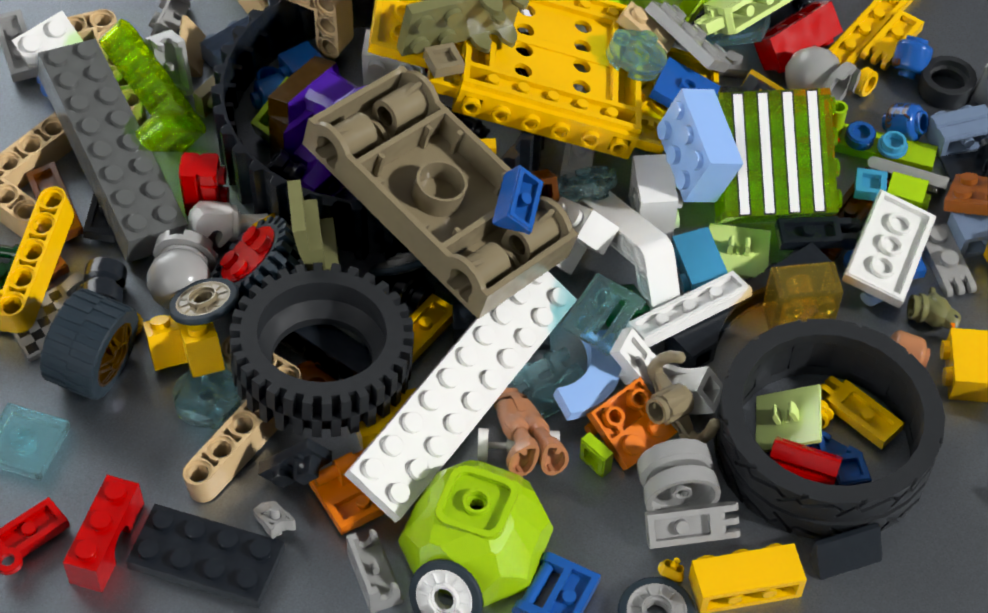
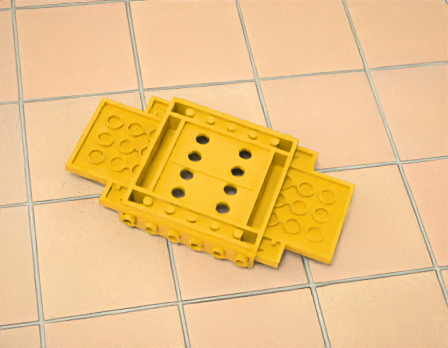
M375 0L368 52L410 65L427 68V78L433 84L437 94L453 97V112L624 159H629L634 148L656 154H662L664 151L656 128L669 108L651 99L649 95L669 57L720 85L719 72L705 68L690 52L671 47L662 60L659 59L616 22L627 5L610 0H529L526 9L529 10L531 16H525L519 10L517 12L514 22L517 40L512 48L502 43L499 37L494 34L489 35L492 40L489 53L480 52L469 40L454 43L465 62L464 73L434 78L423 58V52L401 56L397 49L406 5L424 0ZM575 25L585 26L588 33L579 31ZM517 28L527 29L531 36L520 33ZM575 44L583 45L587 52L578 50ZM516 48L526 49L530 56L521 55L517 52ZM574 64L583 65L587 72L578 71ZM515 68L525 69L529 77L519 75ZM573 85H582L587 93L577 91ZM719 89V92H718V94H717V98H718L719 101H720V89Z

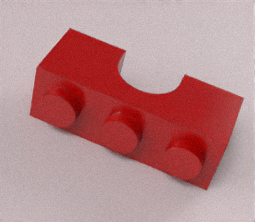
M106 475L63 561L70 584L103 592L117 563L115 547L121 531L131 534L144 507L139 483Z

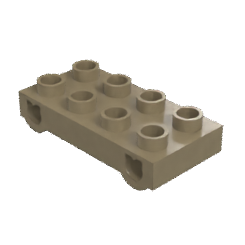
M402 65L308 119L302 144L477 319H480L569 257L579 234L573 229L566 211L552 198L540 196L532 233L529 235L492 224L504 174L510 171L511 168L439 100L433 84L419 71H408Z

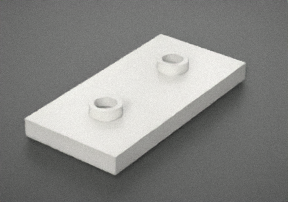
M880 189L844 272L842 281L900 308L904 303L937 216Z

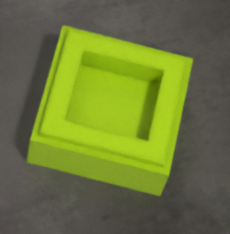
M589 432L581 438L579 458L600 477L604 478L612 470L614 453Z

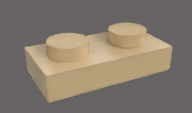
M633 1L624 8L616 21L661 60L670 51L676 40L659 23L651 18L644 8L637 6Z

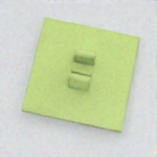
M709 224V230L728 273L734 271L741 278L748 279L749 277H756L765 271L769 264L770 230Z
M820 384L756 396V442L764 452H771L777 436L803 445L822 442Z

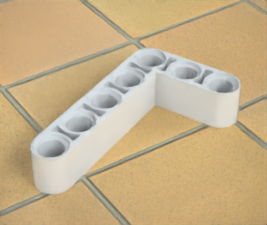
M611 191L579 201V204L593 209L619 227L610 245L635 265L638 291L651 310L680 297L675 252L667 235Z

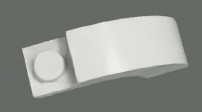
M633 327L624 328L610 351L612 357L622 368L618 377L625 385L641 377L650 392L654 394L652 382L647 374V367L656 355ZM671 364L663 366V372L672 384L681 383L692 392L694 396V409L690 414L715 413L721 399L724 384L709 366L698 368H681Z

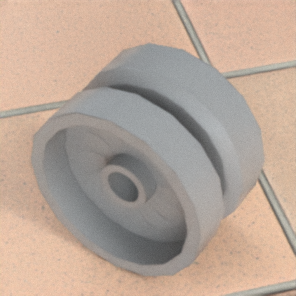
M681 438L656 444L644 451L637 461V472L640 483L644 487L643 498L647 511L711 504L719 501L721 489L718 478L713 471L714 462L707 444L696 439Z

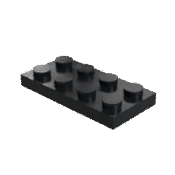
M154 504L126 560V565L131 570L259 608L283 555L285 545L280 540Z

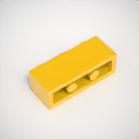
M774 543L765 548L750 551L738 549L731 554L721 556L704 555L696 560H692L688 576L698 613H712L802 597L807 581L794 543L786 545Z

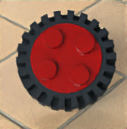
M270 216L266 221L262 219L258 221L257 227L254 225L250 226L245 233L238 237L240 241L236 245L232 243L229 246L231 251L224 253L220 264L216 266L215 270L217 273L213 274V278L230 280L239 289V300L234 309L239 310V301L243 296L249 298V289L253 285H257L262 289L263 278L270 275L276 281L278 280L277 271L286 268L291 275L293 274L291 270L295 269V265H300L298 260L301 257L297 250L292 226L279 216H275V218Z

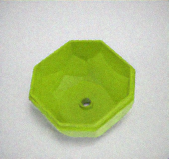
M468 460L436 473L432 481L418 497L398 539V544L413 575L423 564L438 559L450 560L466 568L474 576L480 587L483 599L482 607L527 590L540 564V558L547 547L553 532V526L529 481L516 473L482 461ZM478 505L481 506L482 509L474 510L471 507ZM439 589L438 591L452 596L451 593L445 589Z

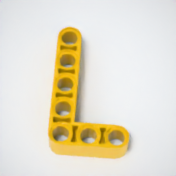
M48 187L38 196L3 289L0 290V331L23 333L28 331L35 323L74 218V210L65 191L60 187Z

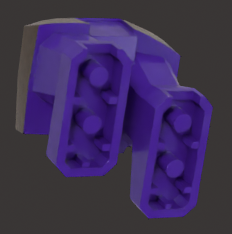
M315 55L268 96L270 159L278 150L283 148L290 154V158L294 162L300 161L307 167L300 179L302 187L334 197L339 194L345 186L302 144L309 118L365 86L357 87L341 77L337 62Z

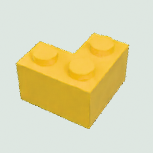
M158 315L149 321L142 322L155 371L188 363L193 378L225 370L219 338L213 322L193 326L183 325L174 321L170 315Z

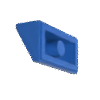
M521 165L506 172L501 184L492 224L528 235L532 233L544 182Z

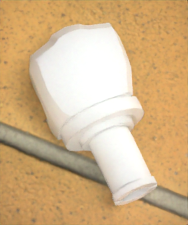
M199 201L189 212L187 230L201 233L207 238L213 231L218 230L219 232L215 240L218 247H222L228 240L230 242H237L240 233H245L252 224L267 217L268 213L240 214L237 205L219 201Z

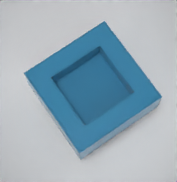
M857 167L853 198L874 201L880 189L887 191L888 172Z

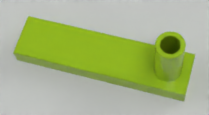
M840 100L833 101L830 104L827 119L823 118L820 125L840 138L833 151L867 160L872 156L932 172L938 146L907 140L908 150L906 154L899 159H889L884 157L877 148L879 138L885 133L876 131V138L871 148L864 151L852 149L846 144L844 139L849 125L844 123L848 105Z

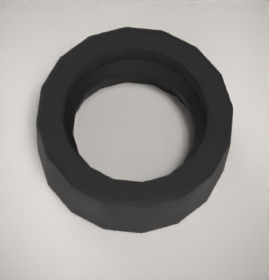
M953 56L934 57L921 72L918 83L919 94L924 101L933 107L943 110L961 108L971 100L977 82L976 72L969 63ZM937 76L950 77L958 81L963 87L947 89L936 84L932 78Z

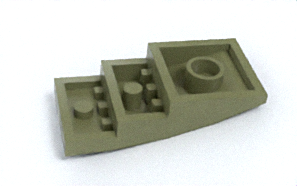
M300 179L287 181L292 232L298 253L307 271L313 270V263L321 262L322 270H331L332 263L340 264L333 217L320 219L317 199L304 200Z

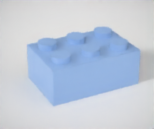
M681 88L656 128L657 135L662 142L666 153V160L670 164L675 177L676 187L680 191L683 202H717L742 167L743 161L715 90Z

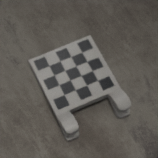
M80 272L71 274L61 285L45 293L35 323L28 331L13 333L29 362L40 358L49 327L63 303L72 293L82 288L84 280Z

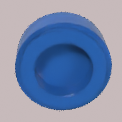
M855 121L848 125L844 139L846 144L852 149L864 151L873 146L876 131L867 122Z

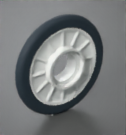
M444 559L429 561L420 566L411 579L409 598L414 613H481L482 593L476 579L466 568L456 562ZM439 589H445L451 593L453 605H445L439 600Z

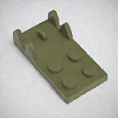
M424 0L407 4L397 49L401 56L413 53H422L425 47L469 40L480 52L489 53L492 43L489 37L490 34L497 35L502 43L512 48L517 40L514 22L518 9L525 10L529 0Z

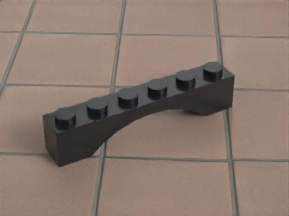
M812 242L802 249L797 248L779 263L774 262L770 264L763 273L745 280L752 287L751 297L667 338L664 351L684 352L686 360L682 364H678L681 368L704 367L714 361L716 349L723 334L742 315L759 306L776 301L810 300L833 285L838 266Z

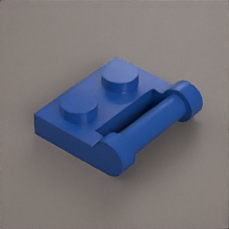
M544 552L540 558L538 571L522 599H517L512 613H583L600 583L601 575L554 553ZM556 572L561 574L543 608L535 605L551 574Z

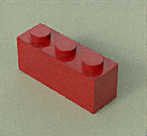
M832 1L812 2L752 39L763 69L776 70L777 73L785 72V66L795 52L815 45L819 47L827 46L833 43V38L841 34L843 30Z

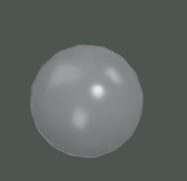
M815 45L800 49L792 55L785 66V82L787 89L793 90V94L805 102L806 90L818 89L819 110L825 113V116H828L830 104L833 101H842L848 90L854 93L860 80L861 71L851 62L846 61L840 65L839 59L834 53Z
M187 229L184 230V234L170 235V230H167L158 236L153 250L154 261L147 272V288L153 299L164 309L169 310L171 299L182 288L193 282L211 278L210 273L213 272L219 255L213 250V242L201 233Z

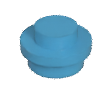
M888 131L879 138L877 148L884 157L899 159L906 154L908 143L902 133Z

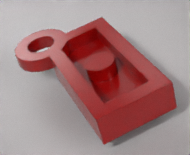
M47 497L0 528V574L12 575L17 573L23 565V558L70 527L68 519L50 497ZM6 557H13L15 559L11 565L5 566L2 564Z

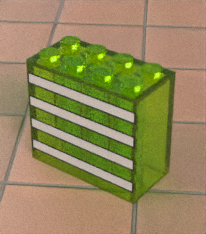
M830 88L722 92L717 94L743 165L718 201L714 202L715 224L776 222L778 218L832 216L839 212L838 208L842 206V192L840 189H837L836 177L840 175V161L838 158H835L834 146L838 144V131L836 127H833L832 115L836 113V100L834 96L831 97Z

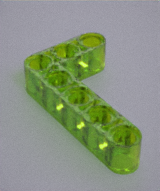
M119 19L99 38V43L151 115L135 131V135L138 141L150 151L184 152L206 133V126L136 29L126 20Z

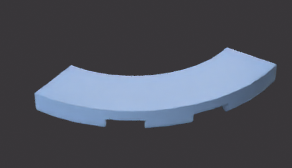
M610 329L584 333L581 340L587 353L586 373L576 382L556 388L553 394L567 421L586 416L587 413L610 398L619 382L620 377L618 376L622 368L610 354L617 338Z

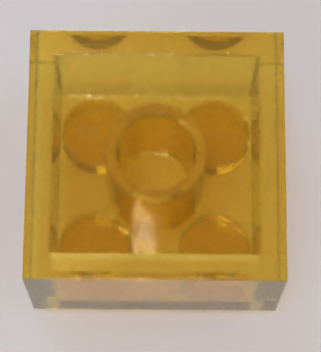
M835 262L771 267L762 305L769 330L777 325L797 320L807 322V319L837 318L844 292Z

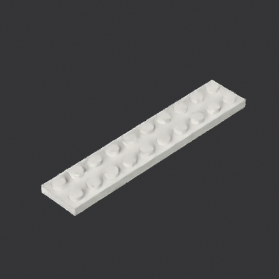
M547 271L480 319L476 318L344 475L394 522L400 520L577 299Z

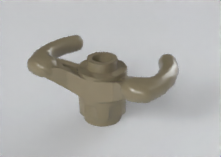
M670 350L658 354L647 367V374L655 391L651 395V399L646 403V413L649 419L658 425L663 423L665 425L672 424L678 432L680 439H696L703 443H708L716 436L720 428V420L718 418L710 419L706 428L702 432L697 433L693 429V424L689 417V414L694 409V396L692 392L681 383L672 384L663 372V366L666 364H682L686 360L685 353Z

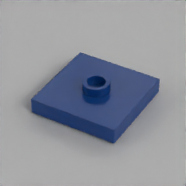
M669 57L649 97L669 108L681 88L714 89L717 95L721 86Z

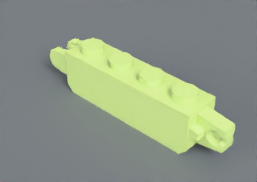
M710 0L703 4L705 14L694 21V23L702 28L707 35L719 33L726 35L737 34L792 0Z

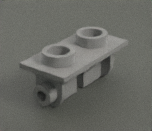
M161 0L158 7L163 10L161 13L155 11L149 23V27L153 28L150 36L168 30H173L177 34L182 15H186L191 7L190 0Z

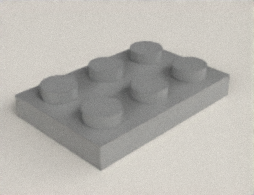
M651 1L644 9L705 68L724 73L731 66L732 63L725 58L728 53L718 44L714 43L712 45L705 39L707 33L695 23L693 25L688 23L684 19L687 15L675 4L671 6L665 1L663 3Z

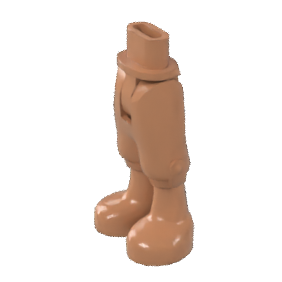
M506 388L494 402V408L504 435L509 440L515 442V445L506 457L507 468L510 472L522 477L529 474L538 461L546 475L551 476L562 472L569 462L566 448L557 438L549 434L550 427L548 423H546L528 397L520 393L517 388Z

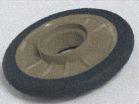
M207 278L193 282L174 295L169 304V314L174 321L183 325L193 326L213 322L228 314L236 306L239 300V289L232 281L224 278Z

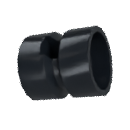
M110 257L93 258L86 264L82 288L89 289L122 303L127 268L120 261Z

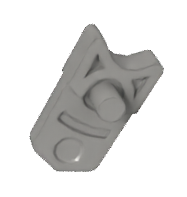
M276 501L262 502L253 509L254 517L272 539L280 536L283 533L282 531L296 530L295 519Z

